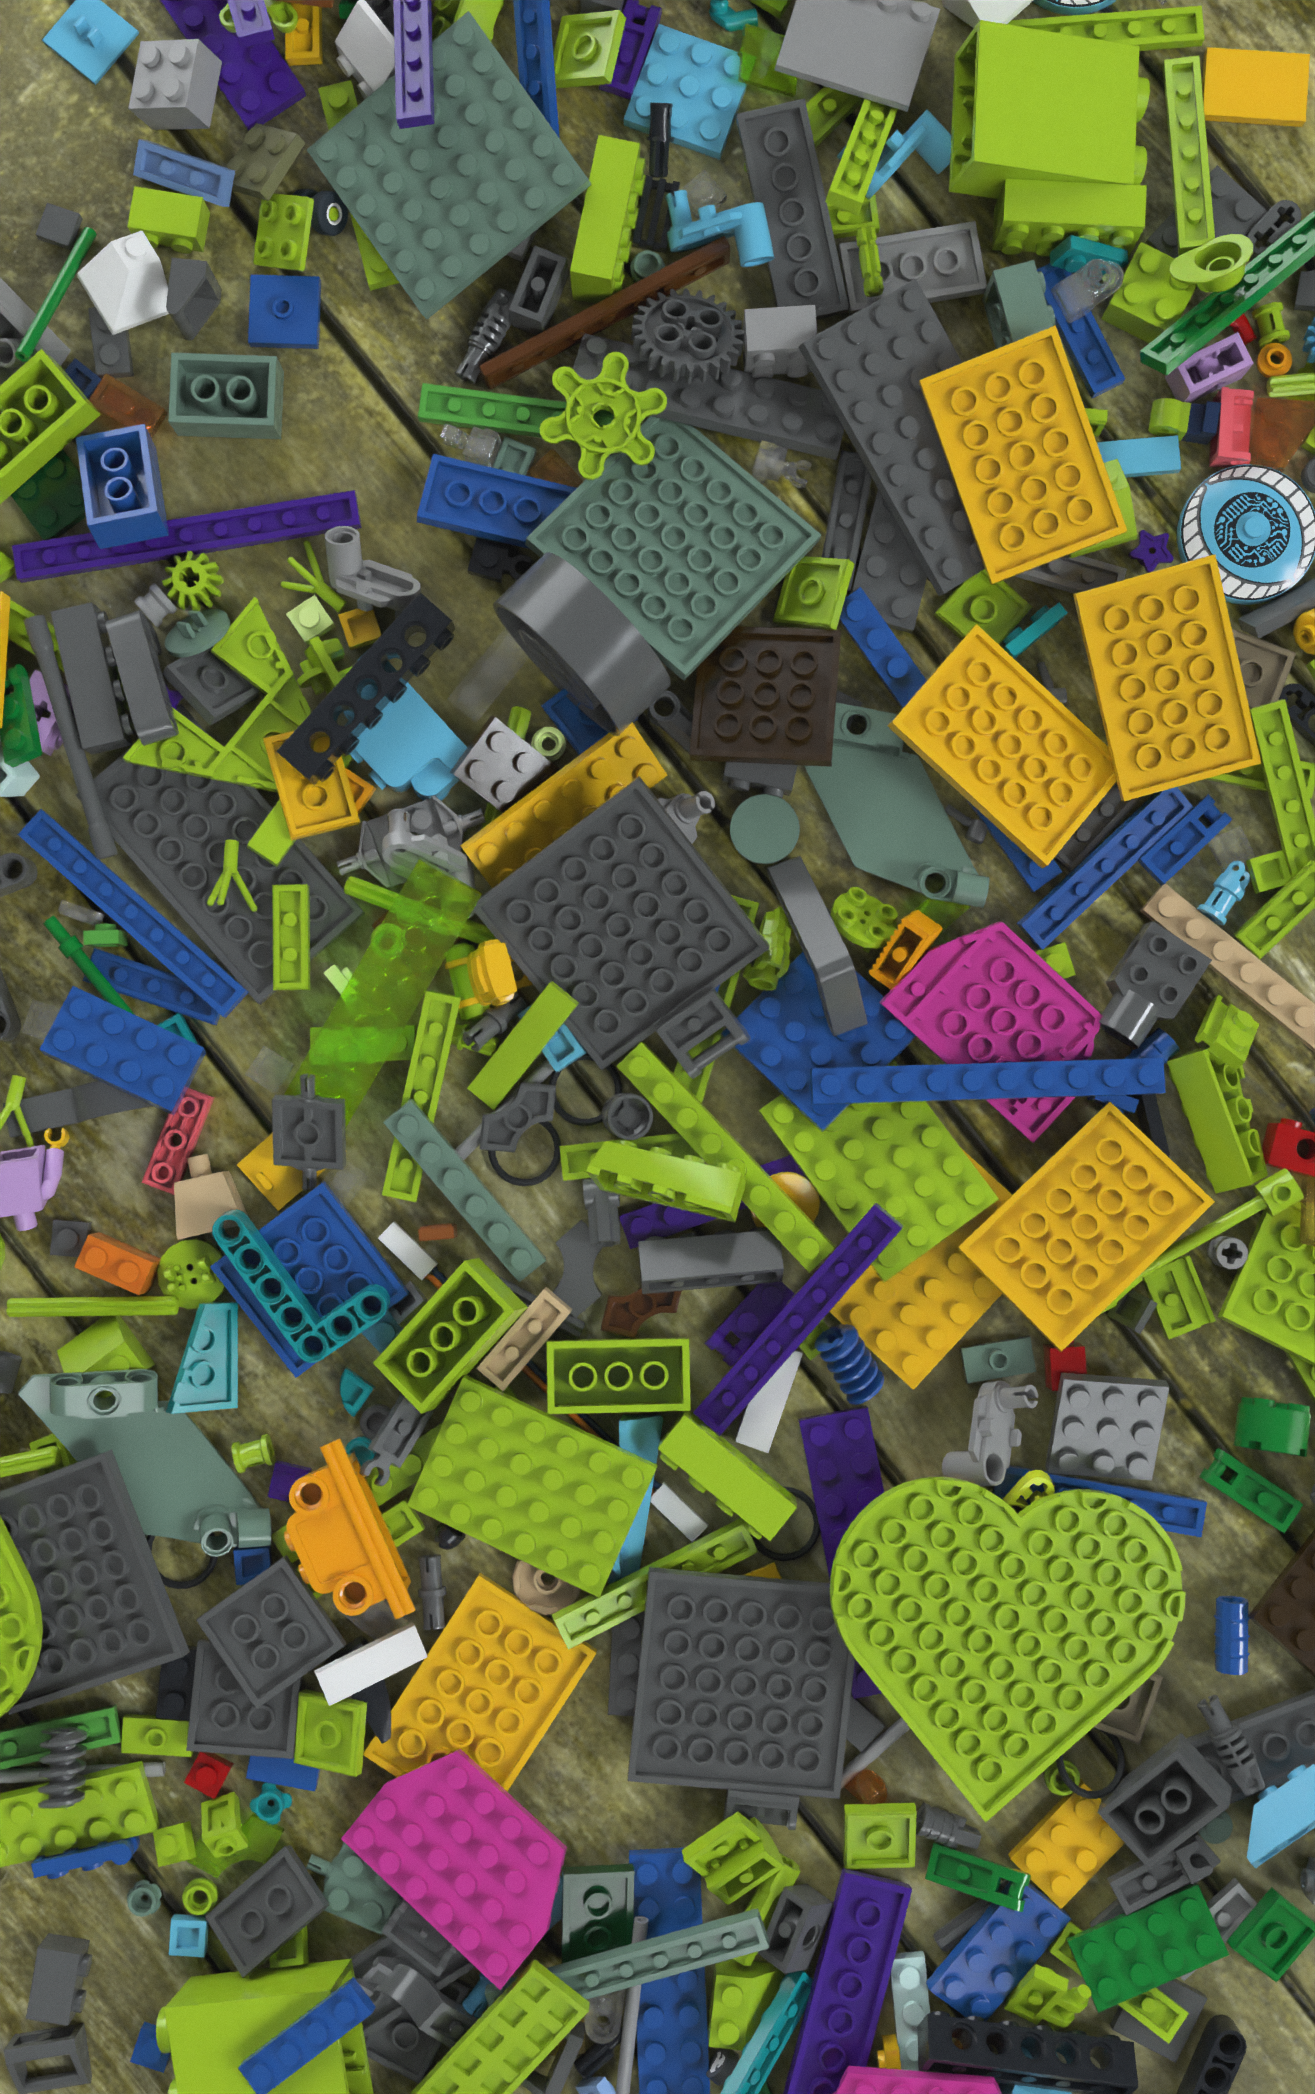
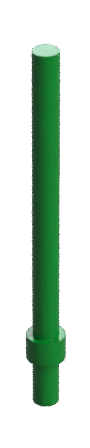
M54 915L48 918L43 925L60 944L58 949L67 959L71 958L105 1001L134 1014L82 950L84 946L75 935L71 936Z

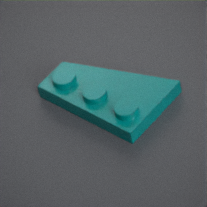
M237 1302L199 1303L166 1409V1413L169 1414L238 1408Z

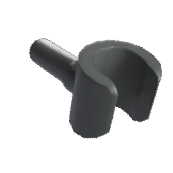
M1045 662L1038 663L1036 666L1043 681V686L1063 705L1066 704V688H1054Z
M949 804L945 809L946 813L962 825L968 827L965 838L974 843L982 844L987 834L986 824L981 820L965 816Z

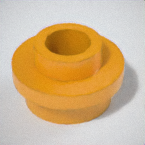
M1270 343L1264 346L1257 356L1258 370L1266 378L1285 375L1292 365L1291 352L1280 343ZM1270 356H1277L1281 361L1280 364H1274Z

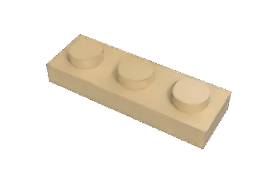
M545 1287L476 1369L504 1391L571 1313L572 1308Z

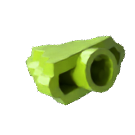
M782 907L765 913L759 932L768 942L770 948L747 964L744 969L743 977L752 987L760 990H775L778 979L789 968L790 946L788 943L792 927Z

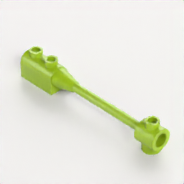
M1283 1168L1253 1186L1256 1194L1255 1198L1170 1245L1102 1313L1115 1307L1116 1303L1137 1286L1145 1276L1259 1211L1265 1209L1273 1217L1304 1199L1303 1193L1293 1176L1286 1168Z

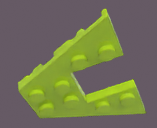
M254 597L229 627L225 636L214 645L211 653L266 695L225 747L172 707L179 734L146 746L138 738L124 755L123 760L125 762L277 792L263 738L295 731L311 714V709L294 678L293 671L284 653L279 647L273 630H271L258 599Z

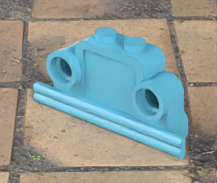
M387 661L385 671L388 673L397 672L393 665ZM407 682L405 685L407 690L404 695L395 703L390 701L381 711L383 717L378 724L370 730L366 728L359 735V744L350 755L358 764L364 760L373 769L368 775L382 790L388 786L395 792H405L413 786L416 795L423 801L432 798L431 796L434 795L439 800H443L449 794L450 789L459 781L450 771L465 752L467 746ZM374 684L365 686L361 691V698L366 700L374 698L378 693V686ZM343 711L349 720L345 726L351 724L354 720L353 711Z

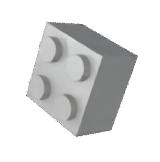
M199 39L141 41L128 109L152 130L209 129L222 61Z
M815 305L744 309L742 327L744 332L742 348L744 372L752 373L753 378H771L776 374H787L789 377L796 378L812 372L799 346L817 335Z

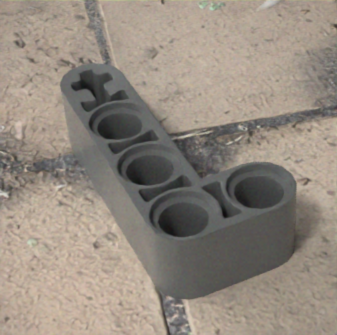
M141 610L107 620L108 636L133 724L141 743L146 746L178 735V726L157 657L162 654V650L154 628Z

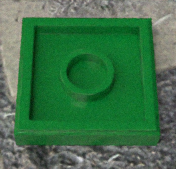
M1271 1887L1226 1942L1233 1950L1277 1982L1315 1937V1921Z

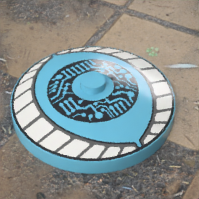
M1243 464L1225 468L1205 479L1193 491L1183 506L1177 526V546L1180 559L1184 563L1215 554L1226 602L1252 605L1270 601L1292 588L1304 576L1315 556L1314 508L1302 488L1280 471L1254 464Z

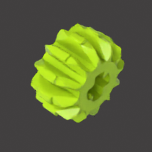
M187 551L184 561L178 555L174 556L173 559L177 565L175 568L165 566V572L171 577L162 580L163 586L170 589L167 597L172 602L178 600L177 606L182 610H185L190 605L193 611H200L201 602L208 608L212 607L213 603L209 598L211 595L221 597V591L215 586L224 583L223 577L216 574L219 566L216 562H209L208 556L204 553H201L196 558L192 551ZM197 576L199 581H194L196 585L189 587L188 581L193 582L190 578Z

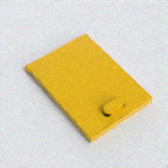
M273 1133L237 1164L277 1211L284 1208L303 1190L302 1170L292 1166L274 1165ZM326 1169L317 1171V1177Z

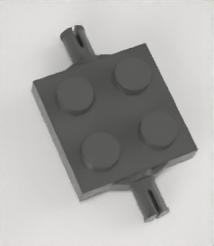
M303 1074L300 1076L301 1094L296 1096L275 1094L272 1099L274 1165L292 1166L302 1170V1189L307 1191L309 1188V1191L317 1187V1171L322 1169L343 1170L346 1165L345 1099L323 1098L315 1095V1075L310 1074L308 1077V1074Z

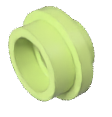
M543 727L534 734L531 746L549 761L553 762L564 754L566 740L558 729ZM547 739H551L556 743L555 748L551 751H547L542 747L543 742Z

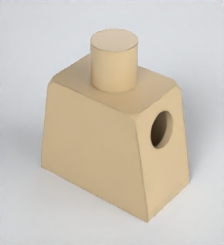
M208 1154L187 1158L191 1179L174 1183L177 1240L212 1232L214 1222L229 1210L238 1209L248 1216L229 1171L212 1174ZM225 1220L224 1229L239 1226L233 1220Z

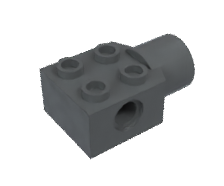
M1154 921L1144 924L1105 982L1113 997L1102 1012L1103 1017L1099 1021L1101 1023L1100 1028L1120 1042L1138 1049L1157 1020L1164 1021L1175 1018L1212 959Z

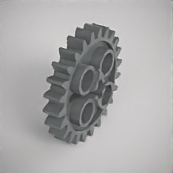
M688 288L684 289L683 295H678L674 289H670L669 297L658 292L657 300L647 298L646 306L639 305L638 313L633 317L631 340L634 341L633 351L639 352V361L649 360V370L659 367L660 377H664L667 373L673 374L674 382L680 376H685L688 384H691L693 377H698L702 383H705L706 375L708 374L717 380L719 371L728 374L730 365L736 366L738 356L742 354L744 332L741 330L742 321L735 320V310L726 311V302L715 304V295H711L707 299L702 298L701 290L695 296L690 295Z

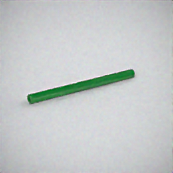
M85 227L18 346L15 356L20 361L27 362L94 242L97 234L92 228Z

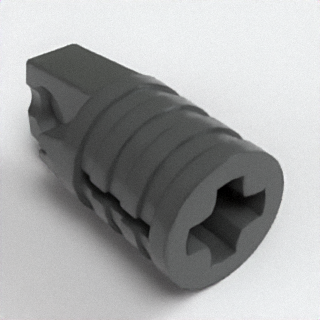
M922 1803L917 1812V1836H925L927 1839H933L938 1843H943V1845L955 1849L958 1844L977 1849L982 1837L977 1828L965 1824L967 1819L958 1814L939 1810V1808L931 1807L927 1803Z

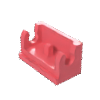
M1221 387L1213 398L1212 402L1221 403L1217 432L1210 441L1209 467L1228 468L1250 463L1249 441L1254 391Z

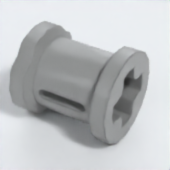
M1218 1236L1209 1242L1207 1255L1212 1260V1263L1217 1266L1237 1269L1246 1262L1248 1250L1246 1245L1237 1238ZM1223 1248L1232 1249V1256L1222 1255Z

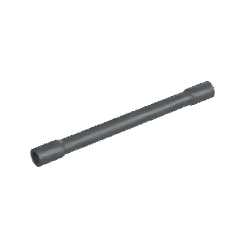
M45 615L24 619V624L32 650L36 654L89 825L88 831L97 860L118 855L110 826L106 822L85 751L82 749L78 728L54 654V644Z

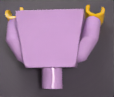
M63 1127L60 1140L55 1142L52 1140L53 1129L48 1128L45 1131L44 1138L50 1144V1149L46 1150L45 1145H38L0 1152V1218L13 1216L18 1231L30 1230L37 1226L35 1212L43 1210L48 1199L53 1197L56 1192L63 1169L64 1151L61 1150V1147L65 1146L69 1141V1133Z

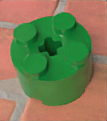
M1241 1397V1402L1238 1403L1233 1446L1307 1457L1311 1414H1309L1310 1406L1277 1403L1274 1400Z

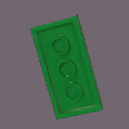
M1196 1882L1172 1891L1128 1915L1122 1913L1066 1938L1085 1985L1091 1990V1999L1098 2013L1229 1955Z

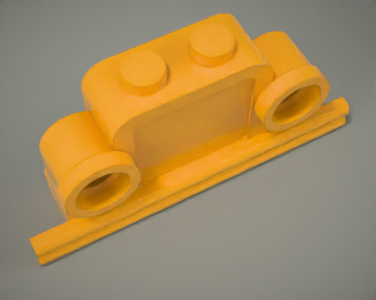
M341 1438L321 1446L320 1449L327 1465L299 1478L292 1485L289 1492V1501L295 1512L287 1521V1531L284 1532V1537L289 1549L292 1552L296 1550L301 1564L298 1565L302 1580L305 1584L310 1583L311 1587L320 1594H327L333 1591V1602L336 1608L345 1615L356 1616L362 1614L369 1606L387 1599L395 1620L414 1612L416 1609L407 1590L411 1579L367 1479L359 1474L361 1466L355 1452L347 1454Z

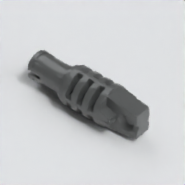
M498 288L483 309L481 317L477 320V325L474 326L472 334L467 339L469 349L455 372L460 379L464 381L469 379L468 382L474 385L481 372L479 366L485 363L487 358L491 359L497 353V348L500 347L502 339L506 336V331L511 326L509 308L514 298L513 293Z
M1217 1695L1209 1696L1210 1706L1205 1698L1199 1701L1197 1707L1212 1731L1210 1740L1227 1772L1246 1796L1264 1789L1265 1783L1257 1763V1758L1240 1727L1235 1722L1229 1720L1219 1701V1697Z

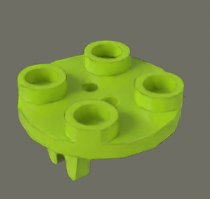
M851 887L847 893L841 894L832 904L830 914L839 934L841 933L852 943L862 946V950L867 953L872 948L885 947L887 941L891 939L890 936L897 929L896 919L898 913L896 909L889 904H883L859 887Z
M199 1239L183 1240L171 1246L161 1257L157 1269L158 1285L163 1295L178 1297L179 1307L185 1309H196L199 1303L214 1302L226 1289L210 1268L212 1264L223 1257L222 1253L213 1243ZM189 1264L193 1265V1270L188 1269ZM192 1278L197 1279L196 1284L192 1283Z

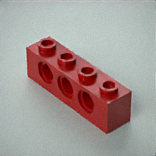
M1281 1118L1280 1123H1268L1262 1144L1265 1164L1278 1169L1286 1168L1289 1172L1315 1178V1129L1314 1132L1301 1129V1122ZM1302 1139L1309 1146L1308 1154L1304 1158H1301L1297 1153V1145Z

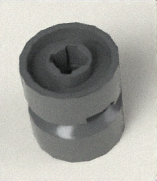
M618 1093L611 1096L605 1102L602 1108V1122L611 1134L625 1140H635L643 1137L649 1131L653 1122V1112L650 1104L644 1098L631 1093Z

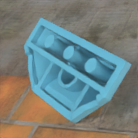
M1315 1764L1308 1768L1305 1765L1297 1767L1287 1775L1289 1781L1279 1788L1272 1785L1258 1795L1260 1801L1254 1804L1247 1859L1255 1869L1315 1828Z

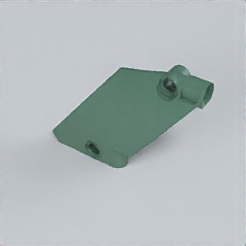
M836 702L832 767H804L854 867L918 891L923 896L931 899L983 908L989 889V877L978 875L918 755L902 752L904 741L888 727L897 714ZM853 715L860 716L865 722V730L860 735L851 734L846 727L848 718ZM932 873H938L943 879L942 888L935 893H930L925 887L926 877Z
M134 1369L35 1374L31 1376L18 1392V1395L45 1423L77 1462L112 1449L145 1535L200 1543L205 1554L213 1557L225 1555L232 1547L271 1546L269 1508L261 1507L230 1465L186 1413H166L169 1401H158V1374L155 1371ZM104 1390L113 1393L107 1398L96 1396L98 1392ZM215 1531H221V1532H223V1533H222L221 1535H219V1536H210V1535H209V1534H211L212 1532H215Z

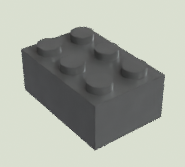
M1180 1733L1125 1776L1112 1793L1102 1797L1098 1814L1149 1869L1229 1808L1232 1788L1186 1737Z

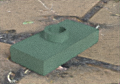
M1030 1336L960 1347L966 1383L1036 1372Z

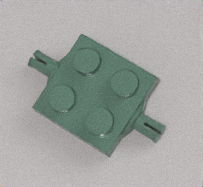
M345 1842L339 1854L332 1862L312 1854L306 1869L326 1876L322 1894L329 1903V1906L324 1911L381 1935L388 1918L403 1899Z

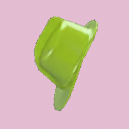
M1242 234L1219 236L1200 247L1176 257L1170 264L1169 272L1179 282L1196 284L1201 291H1226L1237 285L1243 278L1245 263L1249 261L1253 254V243L1250 238Z

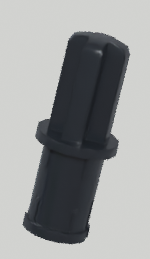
M650 102V129L646 140L650 141L649 174L656 178H664L668 175L669 142H674V138H671L672 103Z

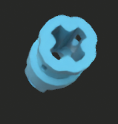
M1241 861L1231 862L1225 872L1221 873L1213 883L1214 890L1206 902L1200 904L1197 908L1215 924L1225 925L1227 922L1226 915L1234 903L1240 901L1244 896V889L1250 881V874L1245 871L1244 863ZM1235 866H1239V870L1234 871L1233 868ZM1242 876L1245 877L1243 881H1239Z

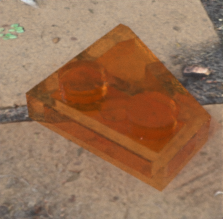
M1257 397L1254 409L1249 452L1251 453V460L1249 464L1269 467L1283 472L1315 424V401Z

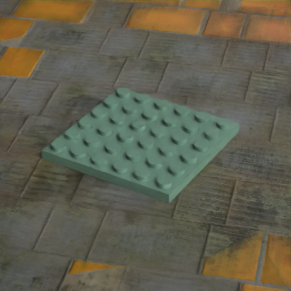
M469 11L432 42L435 124L405 129L399 128L396 121L394 74L307 149L426 319L434 315L592 185Z
M650 416L640 426L642 435L654 446L655 455L653 460L649 464L642 466L632 462L624 453H612L605 460L602 475L595 480L586 479L526 537L525 545L540 558L546 552H550L561 557L580 571L627 617L644 637L660 661L684 681L819 542L821 534L694 426Z

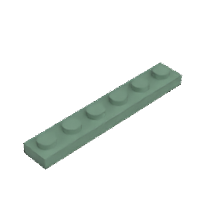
M412 1098L384 1120L383 1123L518 1282L522 1281L546 1261L543 1253Z

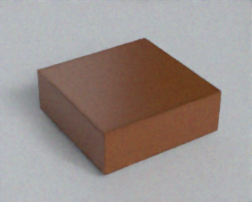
M457 1224L423 1225L418 1229L419 1241L456 1238L458 1236Z

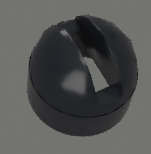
M442 1522L437 1526L434 1534V1539L436 1542H439V1547L445 1550L457 1547L465 1538V1533Z

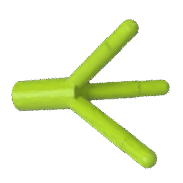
M306 540L303 545L314 576L293 557H289L287 562L311 585L283 581L281 582V587L317 594L339 613L346 606L347 602L324 582L312 546Z
M225 840L223 872L207 900V905L212 906L217 897V904L220 906L224 904L232 876L250 910L255 912L257 911V906L237 870L239 841Z
M12 1075L5 1107L0 1113V1130L10 1113L14 1111L27 1147H32L35 1144L20 1107L26 1078Z

